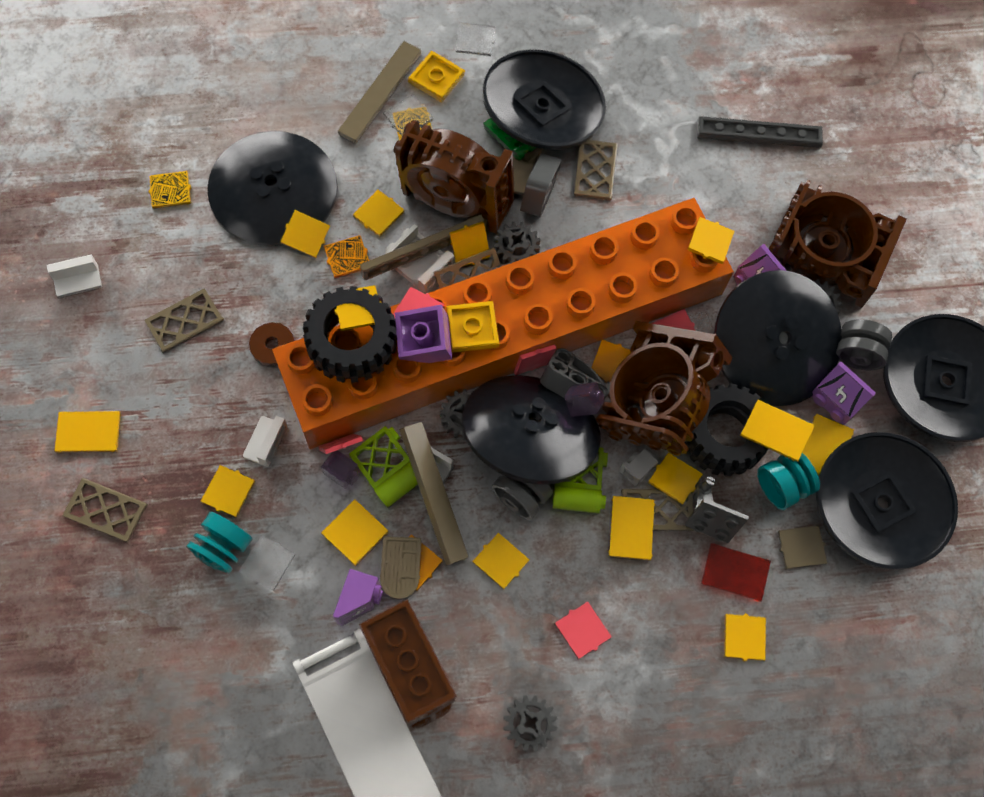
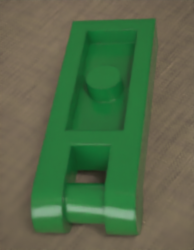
M491 118L483 123L484 128L505 149L513 151V157L519 161L525 157L527 152L531 153L536 149V147L526 145L510 137Z

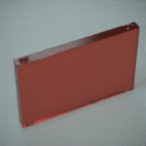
M711 543L701 584L761 602L771 561Z

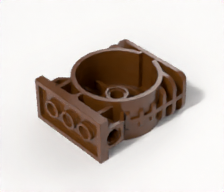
M416 120L407 123L401 140L395 143L393 150L396 155V165L403 194L410 196L413 192L416 200H421L430 207L451 216L471 217L482 215L483 219L488 220L489 232L497 234V230L501 228L515 200L513 151L504 149L501 156L497 157L489 154L478 143L460 133L447 129H432L431 126L426 124L420 130V124Z
M811 181L801 182L769 250L777 259L782 260L781 265L783 267L788 263L793 272L801 274L814 282L819 279L821 285L826 281L828 286L838 285L841 293L855 298L854 305L862 308L876 291L907 218L898 215L896 220H893L880 213L872 215L870 210L861 201L850 195L833 191L821 193L823 186L819 185L815 191L809 188ZM823 217L827 218L825 222H821ZM808 225H811L807 228V230L801 238L800 232ZM852 246L851 258L849 262H844L845 259L848 257Z
M636 321L632 329L637 335L630 349L631 354L619 364L613 374L608 394L611 402L603 403L602 409L607 414H598L596 418L599 423L598 426L609 433L608 436L615 441L623 439L635 446L643 444L656 451L664 449L676 456L686 454L689 448L684 442L692 441L694 437L692 431L702 422L709 408L710 388L708 381L719 375L723 365L729 366L733 357L716 334ZM679 376L686 378L688 380L687 384ZM633 405L639 406L646 418H642L640 410L638 408H633Z
M408 599L359 624L408 726L421 728L446 715L450 711L452 703L455 702L457 695Z

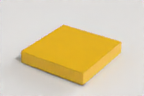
M431 50L409 76L408 83L442 103L463 78L465 70Z
M493 301L446 306L452 352L499 347Z
M354 499L321 534L356 567L383 539V536L389 533V530Z

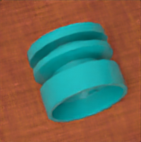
M803 453L798 462L780 455L777 460H771L757 469L758 481L763 492L779 510L784 511L797 504L799 498L805 499L810 494L812 495L820 490L818 474L810 460Z
M209 512L201 524L202 528L208 532L207 536L195 533L193 537L201 545L199 546L189 541L186 547L205 565L214 570L230 574L233 568L225 560L237 564L238 559L231 553L232 550L245 552L253 538L226 518L214 512Z

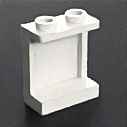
M414 224L410 229L406 228L400 238L386 248L385 254L425 237L419 233L418 226ZM438 250L397 267L395 270L426 294L437 283L433 272L454 264V255L448 250L445 253Z

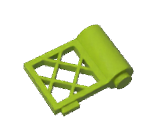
M384 426L349 453V455L371 484L377 496L389 508L415 488L418 483L409 456L398 442L401 437L393 427L388 429ZM386 434L390 439L388 448H378V440ZM363 451H371L369 463L361 462L357 456ZM376 452H387L385 464L374 463ZM392 453H398L403 456L404 460L398 465H390ZM373 467L384 468L383 476L375 482L372 478Z
M599 447L598 461L591 465L584 473L570 482L554 484L552 509L598 514L601 509H605L606 495H602L601 489L603 467H607L608 453L604 452V448ZM591 472L597 479L596 485L587 484L582 478Z

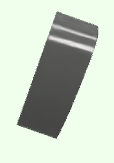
M541 153L527 180L520 211L537 217L542 216L558 176L562 159Z
M560 348L555 351L540 378L541 384L547 389L593 413L600 409L609 392L598 374L582 359L566 349Z

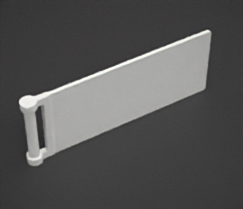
M360 628L354 630V634L301 661L298 659L292 662L355 797H441ZM359 643L360 650L307 676L305 669Z

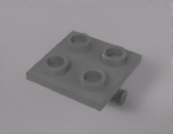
M708 476L704 482L699 483L697 486V491L693 496V499L696 501L695 509L685 522V526L696 532L711 536L718 541L729 543L748 521L749 516L715 503L711 492L715 479Z

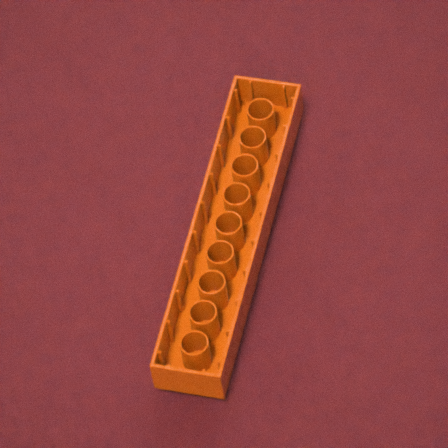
M695 197L428 293L431 298L444 304L443 308L446 313V306L493 301L499 338L498 348L452 352L451 360L424 363L399 359L397 345L396 352L392 354V361L389 365L383 364L384 370L380 374L372 373V378L369 380H365L364 377L358 378L359 382L351 383V379L339 382L336 376L330 379L324 375L323 370L319 371L314 366L313 361L310 360L304 338L272 349L309 449L444 400L448 395L452 397L454 396V391L460 394L464 389L468 391L495 378L513 374L520 355L554 344L556 350L561 348L571 352L630 330L636 321L649 323L721 296L734 273L727 258L725 257L724 263L721 264L708 258L704 259L703 256L688 250L699 217L706 219ZM399 304L390 306L392 314ZM338 325L329 333L328 341L333 346L342 350L358 349L369 342L373 336V329L371 326H364L341 331L340 325Z

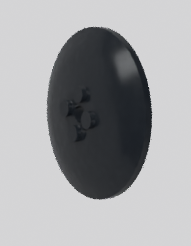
M535 49L516 51L497 60L490 67L484 79L482 97L489 116L502 131L526 145L550 150L572 148L591 139L603 123L606 113V101L602 88L587 69L564 55ZM538 104H545L547 107H541Z
M267 131L242 138L220 155L211 170L207 193L215 218L231 235L254 245L280 246L284 245L280 241L286 230L285 225L289 224L295 210L324 223L335 204L337 180L330 159L315 143L294 133ZM270 179L277 181L273 186L266 185V182Z
M774 270L751 276L730 292L719 310L714 334L718 336L733 357L729 366L723 365L721 368L724 376L730 384H736L738 389H742V387L750 389L748 393L752 395L756 393L761 397L760 401L771 406L793 405L812 397L813 390L837 366L840 358L836 354L838 343L842 340V329L836 308L829 296L819 285L801 274L791 271ZM781 332H785L788 336L785 344H782L779 340Z
M951 314L928 315L908 323L892 339L888 349L887 363L883 367L884 384L892 404L900 415L913 427L936 439L950 442H970L984 438V326L968 318ZM942 376L948 377L952 385L944 384Z
M512 375L490 380L475 389L469 396L462 414L463 433L468 445L476 456L491 469L517 481L543 485L569 481L584 473L592 465L599 451L600 430L593 413L547 389L541 384L538 377Z
M865 433L842 443L824 462L818 476L820 490L816 492L818 512L826 531L833 541L854 559L879 569H910L931 560L948 544L955 530L958 518L957 494L945 467L933 453L921 444L893 433ZM879 497L887 500L888 508L879 506Z

